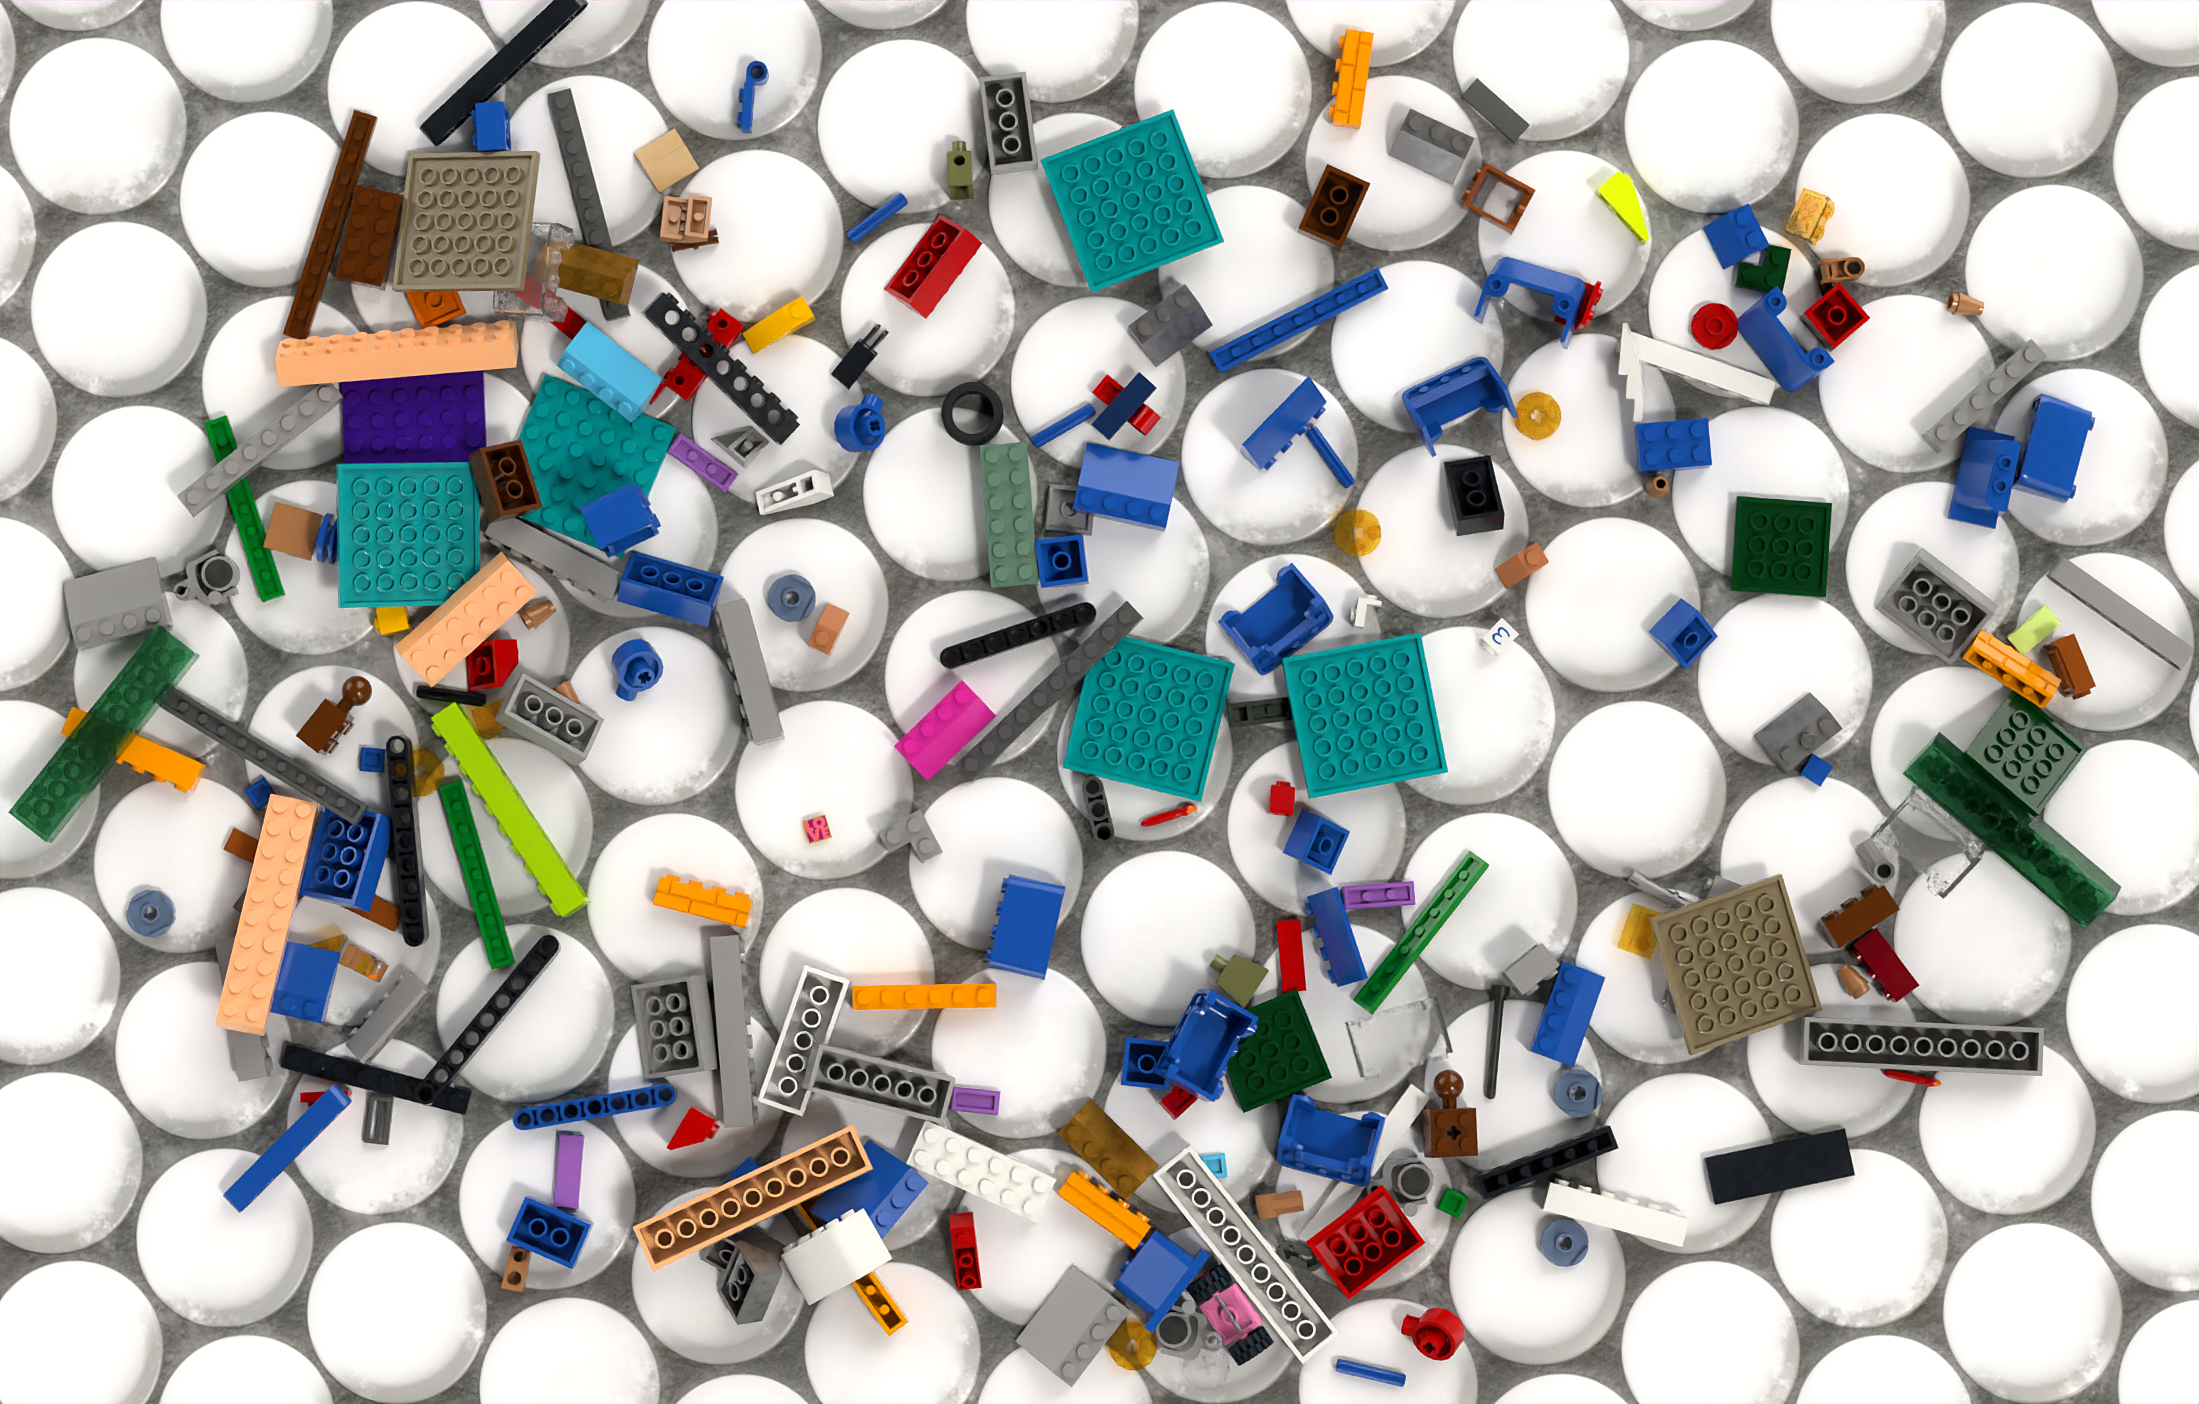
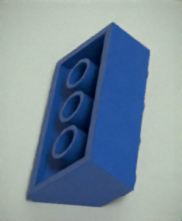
M633 551L620 581L617 601L708 627L715 611L724 577Z
M1560 961V966L1557 969L1558 973L1554 977L1529 1051L1574 1067L1605 977Z

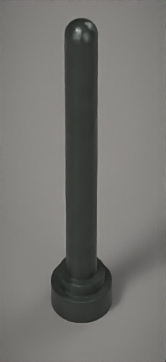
M1491 985L1490 992L1493 995L1492 999L1495 1001L1486 1097L1488 1099H1494L1496 1095L1504 1000L1506 1001L1507 996L1510 994V986Z

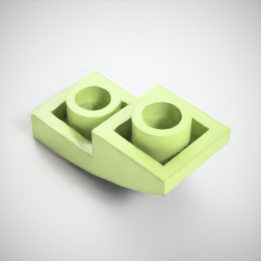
M2045 604L2029 616L2025 623L2008 635V639L2021 655H2024L2048 636L2061 622Z

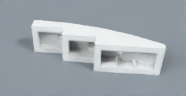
M1623 323L1618 374L1628 375L1626 398L1635 399L1633 422L1643 423L1644 392L1642 371L1636 344L1628 323Z

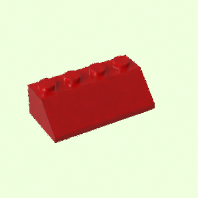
M940 214L884 290L909 309L927 319L983 243L966 228Z

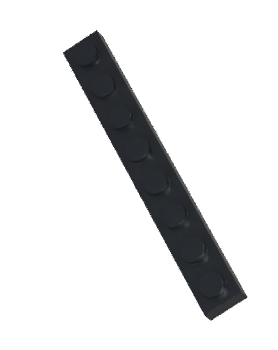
M289 1044L286 1045L281 1068L416 1103L418 1102L414 1096L415 1089L423 1080ZM449 1086L437 1102L430 1106L466 1115L472 1092ZM430 1088L423 1089L420 1095L423 1101L430 1100L432 1090Z

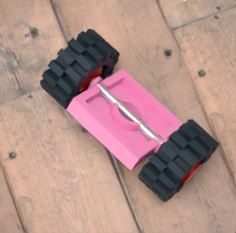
M1220 1264L1200 1276L1187 1286L1186 1289L1196 1304L1206 1300L1199 1307L1216 1333L1222 1337V1342L1225 1346L1238 1338L1241 1339L1228 1349L1237 1365L1240 1366L1263 1352L1274 1341L1264 1326L1248 1333L1261 1325L1263 1321L1237 1282L1220 1291L1232 1281L1223 1265Z

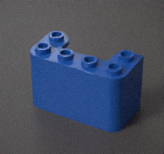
M631 482L580 506V510L600 550L604 549L608 558L660 534L657 528L661 527V524L656 514L652 513L649 507L651 505L650 501L639 484L634 485Z
M1009 874L1008 878H1003L1001 892L1005 893L1003 902L998 901L995 915L1000 917L998 925L993 924L990 936L991 939H994L993 948L987 949L985 962L989 963V968L1045 980L1065 886Z
M1197 990L1161 1054L1154 1073L1202 1101L1215 1102L1224 1091V1087H1222L1223 1082L1219 1078L1225 1075L1228 1069L1226 1065L1228 1060L1236 1054L1239 1048L1237 1043L1240 1038L1251 1037L1257 1029L1256 1022L1259 1017L1212 990Z

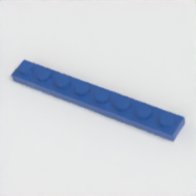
M1376 268L1209 352L1219 374L1389 288L1379 268Z

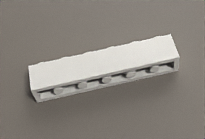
M1556 1178L1554 1183L1548 1181L1541 1208L1544 1211L1672 1245L1683 1246L1689 1219L1684 1217V1212L1671 1209L1669 1214L1662 1212L1661 1206L1647 1203V1207L1637 1205L1638 1200L1624 1197V1201L1614 1199L1615 1194L1601 1191V1194L1598 1195L1591 1193L1592 1188L1578 1185L1577 1189L1568 1187L1569 1182Z

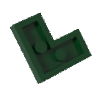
M1769 244V247L1766 249L1763 267L1740 262L1735 287L1768 293L1778 286L1783 293L1792 249Z

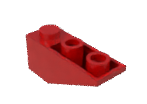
M973 1212L949 1214L958 1291L982 1288Z

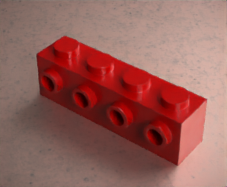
M721 308L718 312L714 310L706 321L709 323L706 328L713 334L711 339L717 345L721 342L728 349L745 329L743 324ZM703 344L700 347L702 357L706 358L711 354V348L708 344ZM681 353L678 357L680 362L675 368L671 367L663 377L665 379L663 384L688 403L707 379V376Z

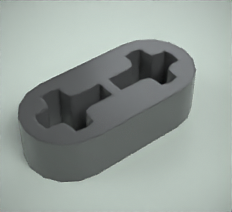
M1284 1241L1278 1248L1279 1257L1286 1263L1311 1272L1316 1271L1321 1266V1262L1316 1255L1315 1259L1318 1262L1316 1265L1312 1264L1311 1267H1308L1307 1262L1301 1259L1302 1255L1310 1257L1311 1254H1314L1308 1247L1293 1241ZM1292 1245V1250L1299 1253L1298 1258L1292 1255L1289 1258H1285V1253L1282 1252V1249Z

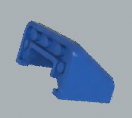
M1776 286L1738 318L1737 326L1738 331L1785 391L1795 392L1826 370L1835 361L1823 348H1814L1806 354L1803 352L1777 318L1786 308L1787 301L1784 294Z
M2041 393L2034 397L2031 409H2034L2036 413H2033L2030 418L2032 422L2021 462L2017 466V469L2020 470L2017 471L2016 477L2014 476L2012 489L2066 503L2069 498L2073 499L2077 486L2073 485L2087 433L2088 430L2091 431L2093 429L2095 417H2092L2091 411Z
M1293 563L1278 571L1276 578L1278 586L1242 614L1238 610L1227 611L1218 621L1226 634L1260 675H1266L1282 663V658L1290 657L1326 629L1334 618L1326 601Z
M1293 1094L1278 1142L1277 1162L1284 1167L1357 1186H1367L1372 1176L1386 1117L1380 1116L1375 1112H1369L1364 1114L1361 1120L1315 1109V1102L1310 1096Z

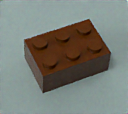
M1327 164L1297 233L1340 252L1366 196L1370 183Z
M521 439L479 448L468 456L489 524L529 515L542 507Z
M1874 884L1860 891L1862 896L1846 900L1840 905L1842 907L1841 910L1830 911L1820 918L1822 922L1818 924V927L1833 949L1843 947L1900 910L1884 885L1877 886Z

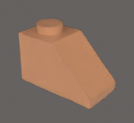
M1536 542L1494 570L1506 589L1547 565L1549 561Z
M828 603L807 645L831 656L850 613Z

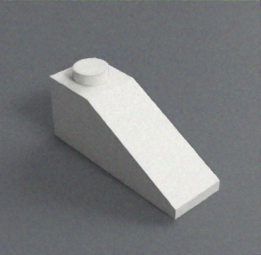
M817 470L809 471L755 492L760 515L814 504L834 496L829 474Z

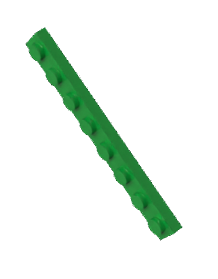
M227 415L204 422L217 464L238 448ZM246 476L226 493L261 601L264 603L286 594L272 551L263 548L266 532L248 476Z
M460 780L439 786L491 969L516 963L464 782Z
M1469 851L1353 999L1355 1003L1371 1015L1374 1014L1490 865Z

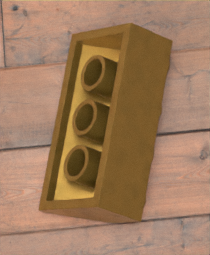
M551 236L537 258L532 281L628 306L640 260Z
M1092 1099L1057 1133L1125 1200L1159 1166Z

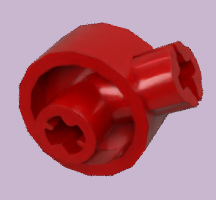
M1431 1308L1421 1318L1407 1314L1403 1320L1401 1334L1412 1337L1414 1345L1424 1356L1432 1360L1443 1361L1451 1358L1464 1340L1465 1330L1460 1319L1452 1312L1444 1308Z

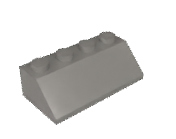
M524 673L519 676L503 700L494 719L496 722L574 766L586 760L604 721L600 716Z
M403 973L394 983L397 987L392 993L387 991L378 1001L381 1005L376 1011L371 1009L363 1018L365 1023L361 1028H354L347 1036L349 1041L346 1043V1046L362 1064L371 1063L433 993L413 973H408L407 976Z

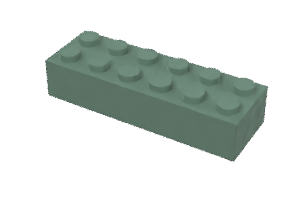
M1027 442L980 445L991 589L1039 586Z

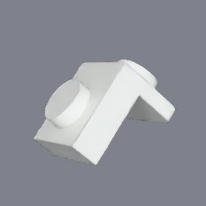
M1363 594V598L1357 599L1356 608L1352 607L1350 621L1354 622V628H1364L1367 606L1381 607L1382 601H1378L1377 596Z

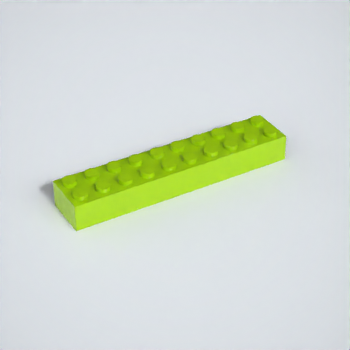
M454 702L431 717L434 722L431 725L432 729L438 737H444L447 743L444 744V747L451 757H457L460 762L457 766L462 774L470 777L473 781L470 786L475 794L480 797L483 796L486 803L483 805L489 815L497 817L499 821L496 824L504 836H509L512 840L510 846L517 856H522L526 861L523 863V866L528 874L536 876L539 882L536 883V886L543 896H549L552 902L549 905L553 912L562 917H569L590 903V899L461 704Z

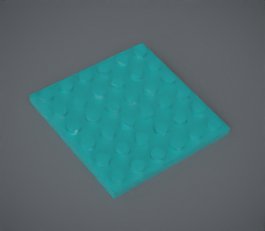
M1173 109L1040 160L1091 293L1224 243Z
M545 374L518 440H522L542 507L532 514L520 517L599 549L580 510V506L631 482L634 485L639 484L647 497H649L677 428L642 413L633 422H630L593 393ZM626 550L614 556L623 559Z
M470 462L336 464L338 608L441 606L480 571L479 489Z
M1421 632L1281 659L1308 799L1448 772Z
M1124 637L1085 675L1063 768L1201 802L1235 663Z

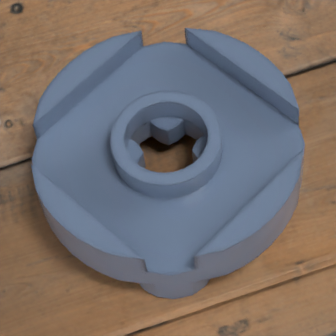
M793 574L779 578L772 584L769 590V605L773 613L781 620L800 622L808 617L815 607V590L811 583L802 576ZM796 592V597L799 599L798 602H793L792 605H789L786 595Z
M144 890L137 893L131 899L126 916L128 924L134 932L146 937H158L165 934L174 924L176 910L174 903L168 895L161 891ZM148 907H151L152 910H157L154 920L145 917V914L148 913Z
M1574 1069L1562 1074L1557 1080L1554 1087V1099L1558 1108L1567 1115L1584 1117L1592 1113L1600 1105L1602 1087L1597 1078L1590 1072ZM1576 1086H1580L1581 1091L1585 1092L1584 1096H1580L1579 1100H1575V1096L1571 1095L1572 1090H1576Z
M1559 1219L1553 1221L1544 1229L1540 1245L1548 1261L1557 1266L1568 1267L1580 1263L1585 1258L1588 1252L1589 1241L1587 1232L1579 1223L1573 1220ZM1568 1236L1570 1238V1248L1564 1247L1560 1249L1559 1245L1561 1243L1559 1239L1561 1237L1565 1239Z

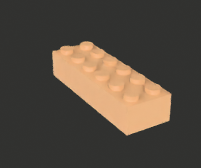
M501 551L401 640L395 648L432 688L533 598L538 591Z

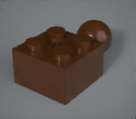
M361 676L348 678L342 685L341 692L343 698L339 703L336 704L332 700L325 698L296 734V737L318 754H332L339 745L337 740L342 734L347 735L354 726L352 721L355 718L349 714L350 710L354 706L366 704L372 696V686L366 678Z
M1443 1070L1436 1075L1433 1083L1436 1094L1442 1098L1443 1109H1422L1424 1157L1478 1156L1476 1108H1457L1456 1098L1460 1096L1464 1089L1463 1078L1454 1070ZM1452 1129L1453 1135H1447V1131H1450Z

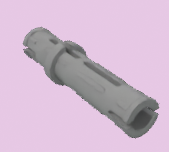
M1634 870L1627 883L1666 904V907L1669 909H1677L1692 903L1679 896V892L1668 890Z

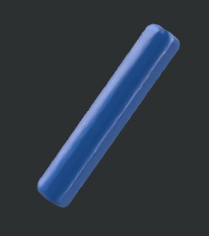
M899 193L849 230L847 236L850 241L856 243L908 204L906 197Z
M1087 404L1032 436L1031 439L1035 447L1039 448L1093 417L1096 414L1094 407L1091 404Z
M1316 426L1306 432L1307 437L1342 486L1346 489L1353 485L1355 482L1354 478Z
M1338 1359L1336 1363V1371L1339 1373L1403 1387L1406 1381V1375L1342 1359Z

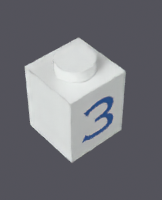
M1501 618L1480 639L1483 642L1481 646L1490 655L1494 653L1498 656L1519 634Z

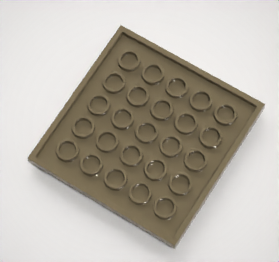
M537 151L409 154L392 290L395 292L524 291L540 153Z
M1776 874L1648 918L1690 1055L1822 1010L1782 874Z

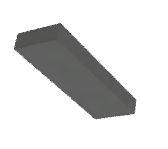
M1478 78L1461 95L1469 105L1513 144L1530 126Z

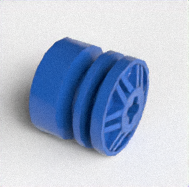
M326 513L317 534L316 559L318 562L324 563L328 557V563L334 565L337 560V518L335 520L333 514Z

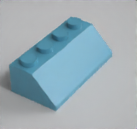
M589 322L585 323L567 346L557 364L565 373L630 422H633L646 410L663 379Z

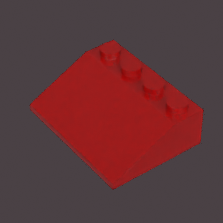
M1381 1185L1307 1240L1306 1243L1347 1299L1350 1300L1425 1244V1241L1385 1187Z

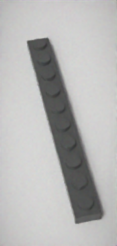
M569 88L550 93L548 98L587 246L614 253L572 90ZM602 299L608 322L631 316L627 305Z
M1128 601L1122 604L976 744L956 766L971 782H974L1144 618Z
M169 685L157 704L160 708L355 826L358 825L369 807L356 797Z

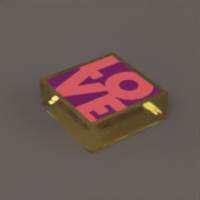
M826 815L803 821L809 844L832 838Z

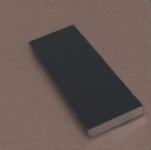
M1845 1128L1704 1158L1714 1205L1855 1175Z

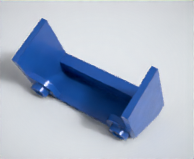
M1503 257L1499 259L1485 281L1474 314L1477 322L1483 323L1491 297L1500 298L1504 296L1510 284L1554 296L1552 305L1554 313L1560 318L1567 319L1560 342L1562 347L1568 350L1586 295V286L1583 280L1514 258Z
M1486 357L1473 358L1407 389L1402 394L1403 403L1414 427L1432 457L1436 456L1432 443L1436 442L1443 434L1441 425L1482 406L1485 411L1498 413L1507 408L1514 419L1518 418L1508 387Z

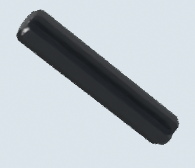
M419 685L416 690V697L450 703L456 702L458 704L485 707L487 696L479 693L437 687L431 688L430 686Z

